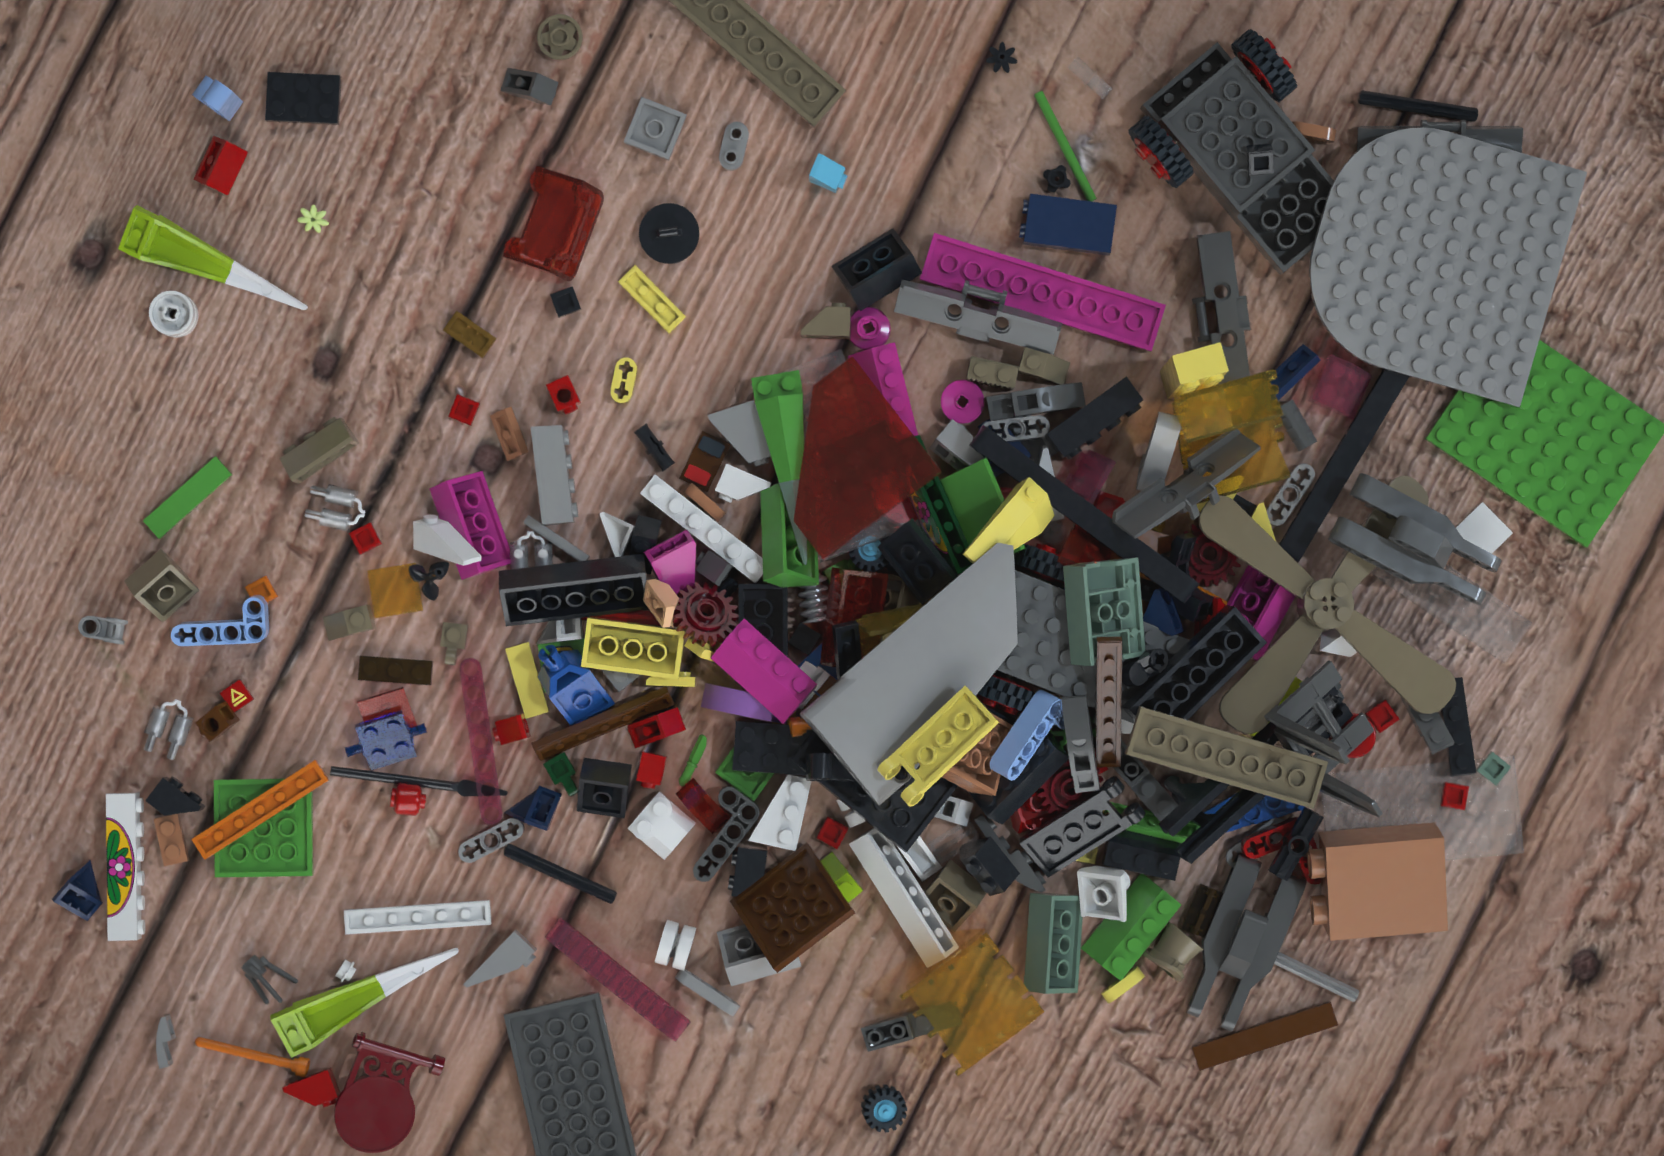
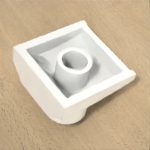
M659 791L627 829L665 860L696 822Z
M1090 866L1079 869L1077 877L1081 917L1090 916L1125 922L1127 916L1126 890L1130 886L1129 875L1122 869L1104 866Z

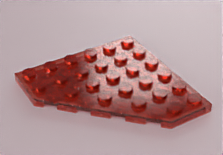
M853 356L813 385L794 514V523L824 561L941 473L939 467Z

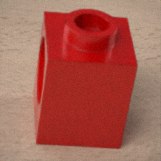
M569 375L546 384L559 413L564 411L566 415L578 409L577 405L581 404V401ZM562 390H569L571 392V399L566 403H562L558 399V395Z
M643 751L636 781H641V786L655 789L656 785L660 786L667 756Z

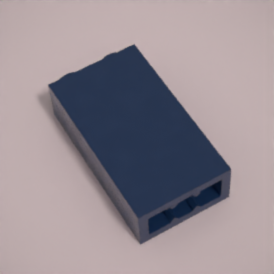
M1030 194L1029 199H1024L1022 214L1027 215L1025 224L1021 223L1019 238H1023V245L1109 256L1112 248L1117 205Z

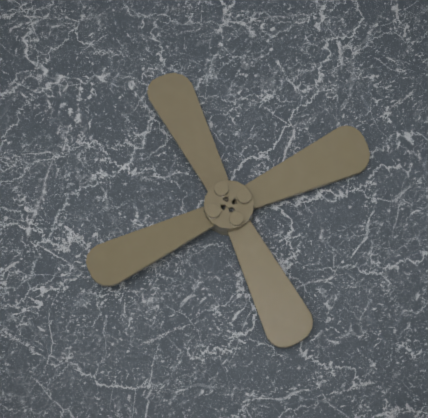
M1400 476L1389 483L1388 486L1428 506L1427 492L1412 477ZM1219 495L1220 501L1217 504L1212 505L1210 500L1205 504L1199 515V526L1204 535L1298 597L1297 612L1299 618L1222 697L1219 703V712L1222 719L1228 725L1245 734H1253L1266 727L1269 721L1264 716L1276 705L1280 704L1321 633L1331 629H1335L1415 711L1421 714H1432L1440 711L1451 700L1456 690V681L1448 669L1354 610V599L1351 592L1376 567L1375 565L1347 551L1331 578L1315 581L1233 499ZM1374 508L1363 527L1391 541L1389 536L1397 520L1387 518L1386 514Z

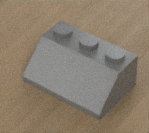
M745 924L717 932L725 970L731 986L777 974ZM796 958L778 973L802 967L800 958Z

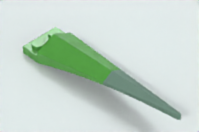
M796 370L751 378L755 405L801 558L806 565L804 395L800 371Z

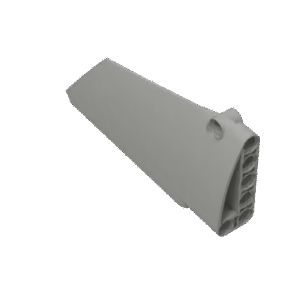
M995 544L800 713L807 724L878 806L912 777L906 770V776L903 780H898L895 777L885 780L877 770L879 765L891 756L964 686H967L976 696L1018 644L1013 545ZM915 764L914 768L917 769L920 764Z

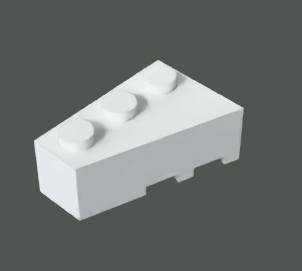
M788 774L748 841L796 851L811 781H806V777Z

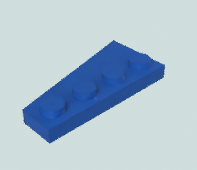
M1234 795L1228 797L1227 799L1223 800L1222 802L1211 807L1203 813L1214 814ZM1266 795L1227 832L1302 811L1304 806Z

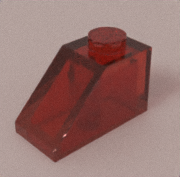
M694 778L675 793L685 807L712 834L730 819V816Z

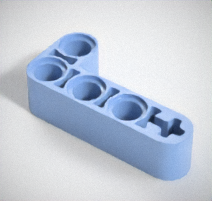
M206 75L192 94V96L228 121L232 119L243 103L232 90L218 80H212Z
M253 595L243 603V619L182 622L172 629L171 639L178 646L261 642L269 634L268 603L263 596ZM251 601L259 602L261 606L259 613L251 611L249 606ZM252 625L261 627L262 635L260 637H256L251 633ZM228 626H234L237 629L238 636L236 638H231L227 634ZM204 627H209L213 630L214 635L212 639L204 637L202 633ZM184 628L185 633L195 631V635H189L184 639L182 635H179V632Z
M1043 689L1037 691L990 760L991 770L1011 781L1015 780L1021 774L1052 726L1055 725L1060 729H1065L1062 700Z

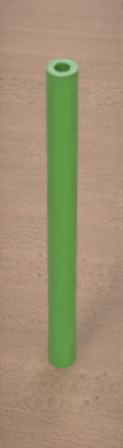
M1043 91L1036 93L1034 96L1087 201L1092 202L1097 198Z

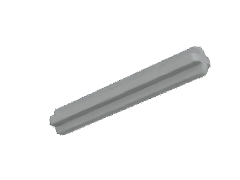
M1281 952L1278 953L1275 965L1352 1002H1355L1359 990Z

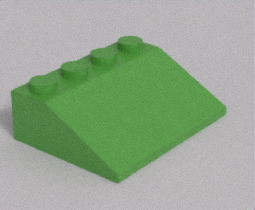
M987 458L940 480L968 545L972 543L1005 500ZM1024 544L1015 549L1014 554L1025 549Z

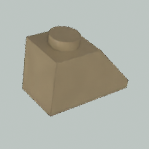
M832 303V307L826 306L801 329V337L850 339L851 307H846L845 303Z
M1025 347L1018 373L1063 385L1070 362Z
M370 605L348 609L323 617L329 641L376 629Z

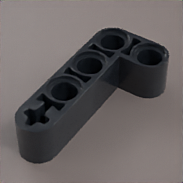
M812 753L805 756L806 781H856L837 757L831 755V753ZM901 769L895 776L898 780H901Z

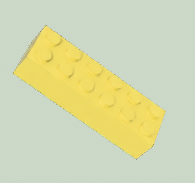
M1221 342L1171 356L1160 370L1167 399L1173 397L1174 401L1188 398L1194 391H1197L1198 395L1210 392L1224 379V375L1229 370Z

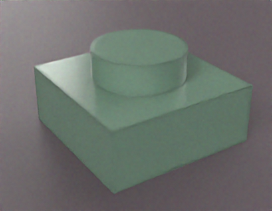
M1490 751L1476 771L1494 786H1497L1511 766L1494 752Z

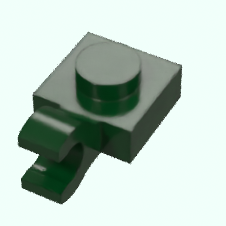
M565 752L543 764L554 785L562 782L569 796L578 793V788L571 778L577 772Z

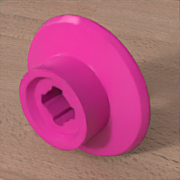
M867 307L862 311L857 310L851 316L850 341L862 350L884 345L889 338L891 330L887 316L879 309ZM871 323L875 330L867 334L863 326Z
M957 380L944 389L941 396V408L950 420L953 419L961 424L969 423L978 418L982 413L984 396L981 389L975 383L967 380ZM960 397L968 400L964 408L957 404Z

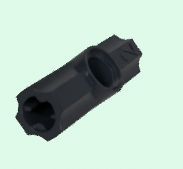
M1304 806L1292 829L1284 835L1283 844L1268 871L1288 881L1300 858L1308 852L1309 843L1324 817ZM1295 839H1300L1299 847L1291 849L1292 842Z

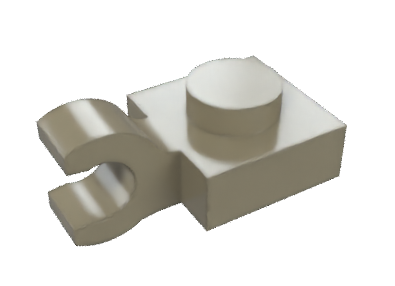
M443 622L440 646L447 647L445 664L456 665L458 649H465L468 625Z

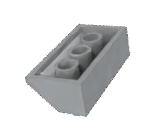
M562 425L531 427L542 525L551 526L575 523L574 517H578L577 502L572 503L571 493H575L574 478H569L568 470L573 469L571 454L567 455L566 445H570L569 432L564 430Z

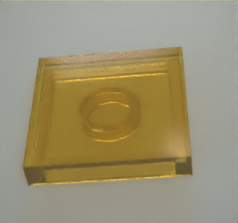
M416 563L367 570L375 618L424 611L420 583L415 582L409 574V566Z

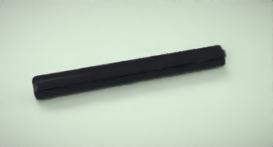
M1364 90L1359 93L1358 103L1363 105L1475 122L1478 118V109L1473 107Z
M508 844L504 851V856L607 903L612 904L617 896L616 891L515 845Z

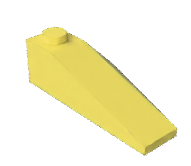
M1030 477L1018 483L963 555L971 563H974L997 543L1013 545L1015 550L1041 534L1055 516L1048 494Z

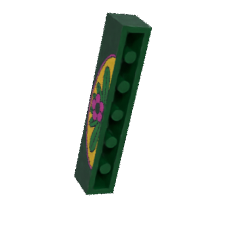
M917 435L901 440L897 443V446L906 466L897 469L898 475L924 534L957 576H959L973 564L963 555L969 546L921 436Z

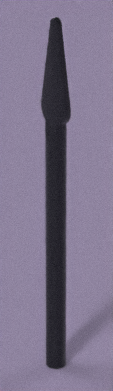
M331 766L330 776L392 784L406 783L419 785L423 788L455 791L464 797L506 796L508 794L505 790L467 779L453 782Z

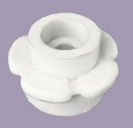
M345 959L335 976L341 979V983L344 979L350 981L356 971V968L353 967L354 962L351 963Z

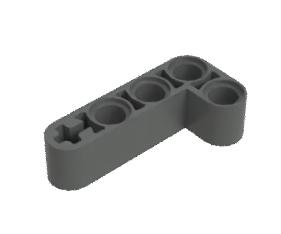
M733 786L724 787L718 795L721 806L733 815L693 868L694 877L701 882H707L714 877L760 815L759 806ZM725 791H733L736 794V801L733 804H727L723 801L722 797ZM747 805L754 807L756 815L751 819H747L742 815V809ZM730 825H737L741 830L740 836L737 838L729 837L727 828ZM717 844L723 845L726 849V854L721 858L714 856L712 848ZM706 855H708L712 861L719 863L718 866H715L714 863H712V865L708 869V871L711 873L710 875L704 874L703 876H701L699 874L700 869L698 868V866L701 865L704 867L709 861V859L705 858Z

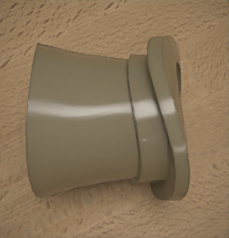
M1168 922L1158 944L1153 949L1147 948L1143 954L1150 961L1160 966L1175 981L1181 982L1184 978L1182 972L1185 969L1184 966L1204 949L1174 924Z

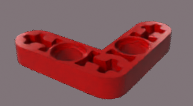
M1292 817L1246 836L1241 842L1242 852L1247 857L1256 859L1279 850L1283 844L1284 835L1292 829L1298 817ZM1275 831L1280 832L1282 836L1280 842L1271 844L1269 842L1270 834ZM1261 837H1263L1264 842L1268 846L1267 848H1265L1263 844H1260L1255 847V852H1252L1250 849L1247 850V848L1250 847V842L1252 841L1255 844L1262 843L1263 841L1260 839ZM1313 837L1309 845H1311L1312 849H1318ZM1295 839L1291 844L1292 848H1298L1301 840ZM1301 857L1298 865L1304 879L1313 885L1320 884L1321 878L1311 879L1310 875H1308L1307 857Z

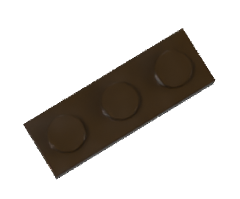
M360 656L358 680L432 685L433 661Z

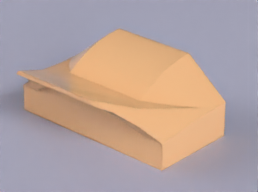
M656 579L646 580L643 597L644 603L663 628L671 626L674 629L673 614L679 597L669 584Z

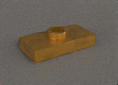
M457 310L443 329L444 332L481 358L485 357L497 340V338Z

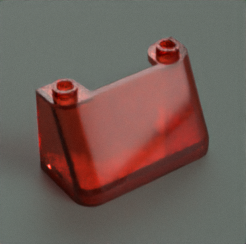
M536 165L535 171L530 177L531 188L537 193L536 199L521 238L514 236L508 240L502 257L556 278L571 281L579 269L602 208L604 195L600 189L584 180Z

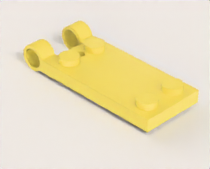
M964 686L891 756L885 759L877 770L885 780H890L899 773L901 766H903L915 781L903 790L901 798L908 806H914L923 798L924 793L986 736L999 721L971 690ZM915 764H920L919 769L914 768Z

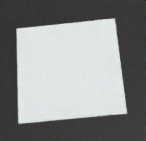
M1483 502L1456 527L1463 539L1491 554L1513 534Z

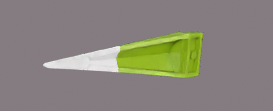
M138 205L133 208L118 247L119 250L142 261L222 282L301 310L308 308L304 303L161 214L158 216Z
M453 948L293 1002L292 1006L271 1014V1022L292 1058L313 1049L361 1013L418 976L456 955L459 950L458 948Z

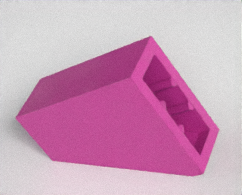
M688 530L644 552L657 580L669 584L676 595L680 590H684L687 584L693 587L695 583L696 543Z

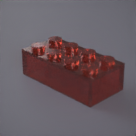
M832 567L820 664L836 667L832 625L853 620L859 623L862 658L880 644L888 574Z

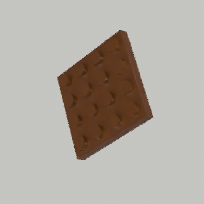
M805 843L730 901L777 973L855 914V911L808 843Z

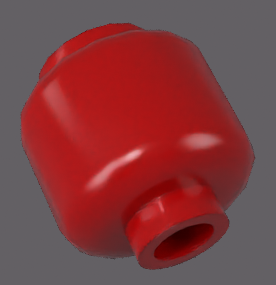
M399 783L396 788H392L390 807H393L396 814L416 816L420 808H425L426 794H422V789L419 785Z

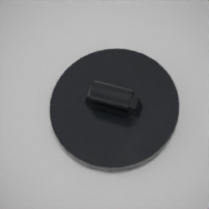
M664 203L657 205L645 214L640 223L639 240L641 246L650 258L660 263L675 264L684 261L694 252L699 242V226L694 215L688 209L678 204Z

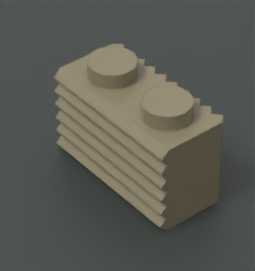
M971 356L966 380L1012 391L1015 388L1019 366Z

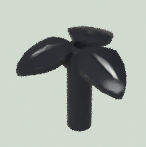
M436 562L430 566L429 573H426L421 565L413 564L409 566V574L415 582L425 581L421 590L428 599L433 601L437 599L439 587L433 581L444 578L449 569V563Z

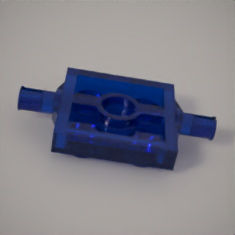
M402 710L355 724L359 744L345 747V751L348 757L362 753L368 762L370 771L417 757V751L413 743L414 736L427 733L425 723L410 727L404 718Z

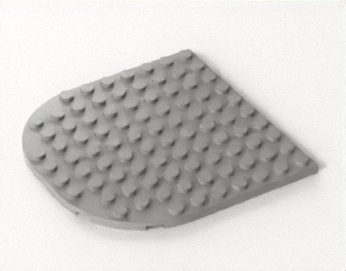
M1435 128L1397 130L1372 140L1353 154L1336 175L1328 192L1313 243L1309 264V277L1312 300L1321 322L1337 343L1341 344L1353 356L1368 364L1520 407L1587 172Z

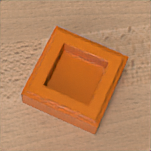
M267 575L245 587L250 597L261 595L267 603L278 597ZM252 601L256 608L261 607L259 602Z

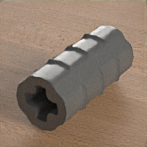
M1293 399L1275 409L1286 432H1288L1299 452L1317 442Z

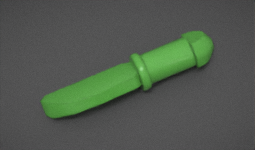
M702 734L699 735L690 754L689 761L686 762V767L681 777H679V785L681 787L689 785L693 772L698 767L697 764L704 753L707 738Z

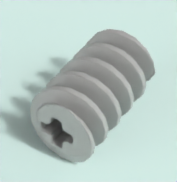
M819 573V585L797 586L805 590L798 594V597L805 599V601L799 603V607L806 608L805 611L800 613L801 617L807 618L802 623L823 622L831 618V615L823 613L830 609V606L822 603L829 599V596L822 594L823 591L828 589V586L821 585V582L827 580V576L820 575Z

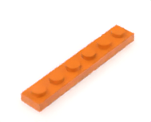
M314 760L191 840L203 859L206 860L329 781L318 761Z

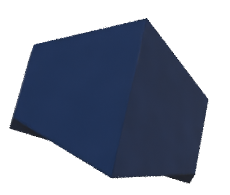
M1163 588L1154 590L1143 616V621L1158 627L1160 631L1170 636L1184 632L1171 594Z
M539 786L536 791L504 813L523 823L547 831L550 829L562 794Z
M91 860L78 870L52 898L53 902L86 921L92 917L103 903L100 898Z

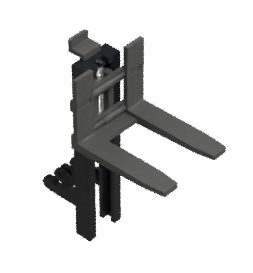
M1329 660L1310 678L1304 679L1299 684L1300 687L1279 706L1276 705L1264 716L1270 722L1252 739L1271 745L1280 741L1282 748L1309 756L1315 752L1316 754L1313 757L1328 761L1320 792L1366 813L1380 817L1383 813L1373 799L1328 775L1339 763L1347 764L1350 761L1347 756L1374 732L1373 727L1362 712L1345 728L1341 729V726L1353 714L1348 706L1343 703L1344 696L1339 690L1341 688L1339 682L1342 680V677L1332 661ZM1169 776L1165 779L1164 785L1172 792V797L1178 806L1159 823V826L1164 833L1167 834L1169 832L1172 837L1190 821L1200 826L1175 849L1182 859L1192 864L1266 795L1242 788L1217 812L1205 814L1201 811L1220 795L1229 784L1209 778L1202 783L1182 784L1179 777Z

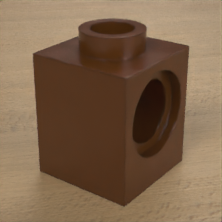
M224 701L213 707L195 724L198 726L200 734L211 742L223 735L240 719L228 703ZM213 719L218 722V727L214 724Z

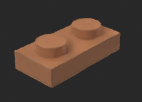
M512 407L505 408L490 416L507 461L529 452Z
M173 814L155 818L154 823L163 865L168 866L189 861L180 815Z

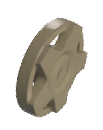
M556 14L548 17L541 23L537 33V41L541 51L549 58L566 60L573 57L581 48L583 34L579 24L573 18L563 14ZM558 19H565L570 22L562 25ZM548 24L549 31L542 33L544 27ZM577 30L579 35L578 42L573 38ZM543 45H549L551 47V53H549L543 47ZM564 50L572 51L569 54L562 55Z

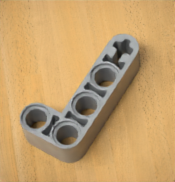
M1158 412L1146 453L1143 454L1136 490H1144L1159 478H1163L1165 481L1181 430L1183 417Z

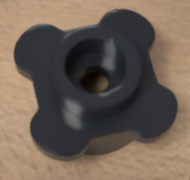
M1059 165L1052 170L1047 169L1043 173V177L1048 182L1047 189L1049 192L1054 193L1060 188L1066 189L1071 184L1070 180L1067 179L1066 167L1063 165Z

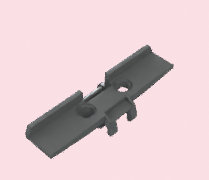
M1421 120L1420 126H1359L1357 128V151L1372 140L1397 130L1435 128L1457 132V134L1522 153L1523 128L1519 126H1466V120H1460L1459 122H1427V120Z
M1231 232L1197 235L1204 297L1192 299V303L1196 305L1200 337H1197L1198 342L1210 341V345L1221 342L1220 339L1223 334H1231L1234 338L1233 345L1229 347L1222 345L1229 371L1216 386L1218 400L1253 395L1244 331L1252 329L1249 322L1247 296H1239ZM1217 285H1223L1227 288V296L1220 299L1215 296L1214 288ZM1207 302H1212L1213 308L1216 311L1217 334L1211 333L1209 335L1205 307Z
M902 280L894 312L956 328V334L985 342H989L990 338L1051 355H1054L1062 327L1060 322L1004 305L1008 291L1003 290L1000 293L974 286L968 280H965L962 293ZM970 294L1000 302L999 307L991 306L990 310L971 305L972 300L966 298V295ZM952 304H957L961 307L962 312L958 315H953L949 312L948 307ZM998 317H1004L1008 320L1009 324L1001 328L996 325L995 320Z
M1235 426L1231 427L1187 459L1189 468L1183 471L1184 474L1169 485L1165 486L1164 479L1159 478L1115 509L1112 516L1113 523L1133 538H1137L1178 511L1182 514L1189 511L1190 518L1192 520L1196 519L1200 515L1196 504L1208 496L1212 505L1217 504L1220 498L1215 485L1261 449V446L1243 435ZM1206 472L1212 473L1209 476L1202 477Z

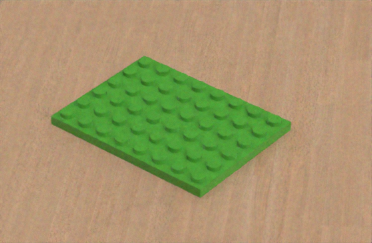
M1539 340L1520 407L1457 390L1425 440L1587 548L1663 436L1664 423Z

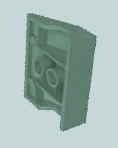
M1138 557L1063 566L1071 665L1093 666L1096 663L1097 637L1122 636V660L1140 657L1146 650Z

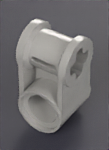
M86 616L80 620L78 630L87 638L124 645L123 633L128 620ZM89 620L95 621L97 625L96 631L92 634L88 633L85 629V625Z

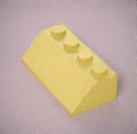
M588 617L581 667L678 680L685 642L683 635L685 631L677 632L676 628H663L661 626Z

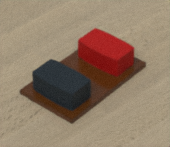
M702 431L679 479L689 484L693 483L697 488L708 492L731 444Z

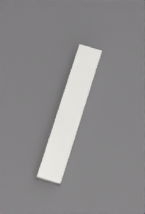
M490 900L344 910L345 935L491 925Z

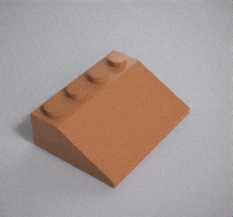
M992 714L999 723L950 768L942 778L971 793L996 796L1001 775L991 770L990 760L1013 725Z

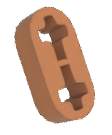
M1292 121L1306 139L1326 143H1334L1336 129Z
M693 483L684 491L717 522L726 514Z

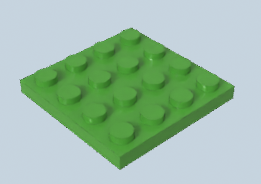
M284 779L214 780V824ZM313 791L215 853V877L313 876Z

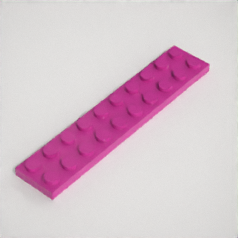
M937 233L933 235L920 277L921 281L962 293L965 280L970 281L971 285L1000 293L1005 290L1008 291L1004 304L1006 306L1021 309L1060 322L1062 325L1149 352L1153 349L1166 307L1162 303ZM967 294V295H969V296L976 297V298H979V299H982V300H985V301H989V302H992V303H995V304H998V305H999V303H1000V302H996V301H992V300H989V299H985V298H981V297H978V296H974V295Z

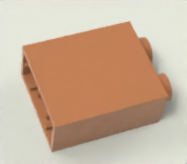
M1435 822L1318 832L1319 849H1309L1307 860L1310 878H1321V895L1310 896V913L1312 924H1323L1330 941L1448 931L1444 836Z

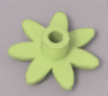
M314 204L311 205L310 212L305 208L300 209L304 216L299 217L297 221L306 223L305 231H309L314 227L315 231L320 233V225H329V222L323 219L326 211L317 212Z

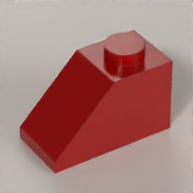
M678 707L627 726L635 749L686 730Z
M524 714L496 721V727L492 728L495 741H500L501 745L531 737Z
M331 1067L282 1087L284 1093L313 1106L322 1104L323 1108L335 1104L336 1098L341 1093Z

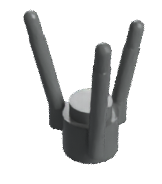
M256 955L252 956L241 968L245 972L244 976L251 982L265 1004H269V1000L257 983V980L281 1003L283 1001L282 998L263 977L267 972L264 967H268L295 984L298 983V980L270 963L264 956L260 959Z

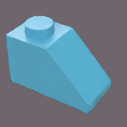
M818 153L809 174V182L836 193L838 187L843 189L848 175L844 174L845 167Z

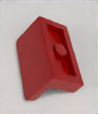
M213 136L193 180L228 195L248 152L224 139Z

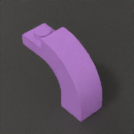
M709 683L705 684L701 707L759 720L782 723L747 691Z

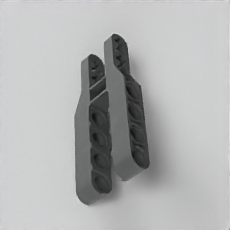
M1360 473L1350 492V496L1352 495L1354 498L1364 502V506L1368 508L1373 507L1383 512L1387 518L1397 520L1389 536L1391 541L1344 517H1338L1328 540L1409 584H1437L1471 603L1481 605L1487 593L1444 570L1446 563L1453 552L1488 571L1497 572L1502 560L1463 539L1447 516L1369 475Z
M1238 853L1234 862L1236 861L1235 867H1231L1222 889L1223 894H1221L1220 902L1214 916H1212L1206 935L1201 940L1202 948L1204 949L1202 951L1203 970L1186 1013L1197 1018L1200 1016L1219 970L1237 977L1238 981L1220 1023L1221 1028L1231 1032L1236 1026L1250 989L1272 970L1307 883L1306 880L1291 874L1288 881L1282 879L1278 889L1274 891V899L1268 913L1262 916L1250 910H1244L1262 862Z

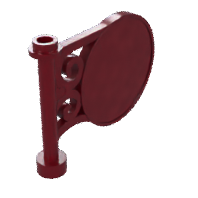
M361 1032L360 1034L356 1033L353 1038L352 1047L356 1048L358 1052L344 1089L336 1101L334 1121L340 1137L350 1147L365 1153H380L396 1147L407 1137L412 1129L415 1119V1105L410 1094L409 1085L412 1073L419 1065L428 1067L430 1074L440 1076L444 1068L445 1057L436 1054L433 1058L425 1057L365 1038L366 1033ZM372 1055L379 1059V1067L376 1069L369 1068L371 1064L377 1065L376 1060L373 1058L367 1059L364 1062L363 1068L368 1075L355 1079L360 1064L365 1057ZM402 1059L411 1062L407 1068L403 1063H397L395 1065L396 1071L402 1070L399 1074L392 1073V1066L397 1060Z

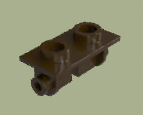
M1200 883L1182 929L1204 938L1223 893Z

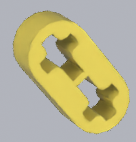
M621 358L616 363L611 396L615 402L620 404L627 403L632 398L637 365L631 358ZM626 362H629L633 371L627 373L626 379H622L623 371L620 370V366H624ZM622 382H626L625 390L628 391V396L624 395L622 399H618L619 396L615 393V390L621 388Z
M1136 966L1121 981L1118 979L1103 990L1101 995L1107 1003H1111L1140 982L1145 975Z

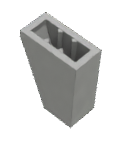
M754 400L708 415L709 421L749 464L754 463L755 467L769 463L768 458L771 457Z

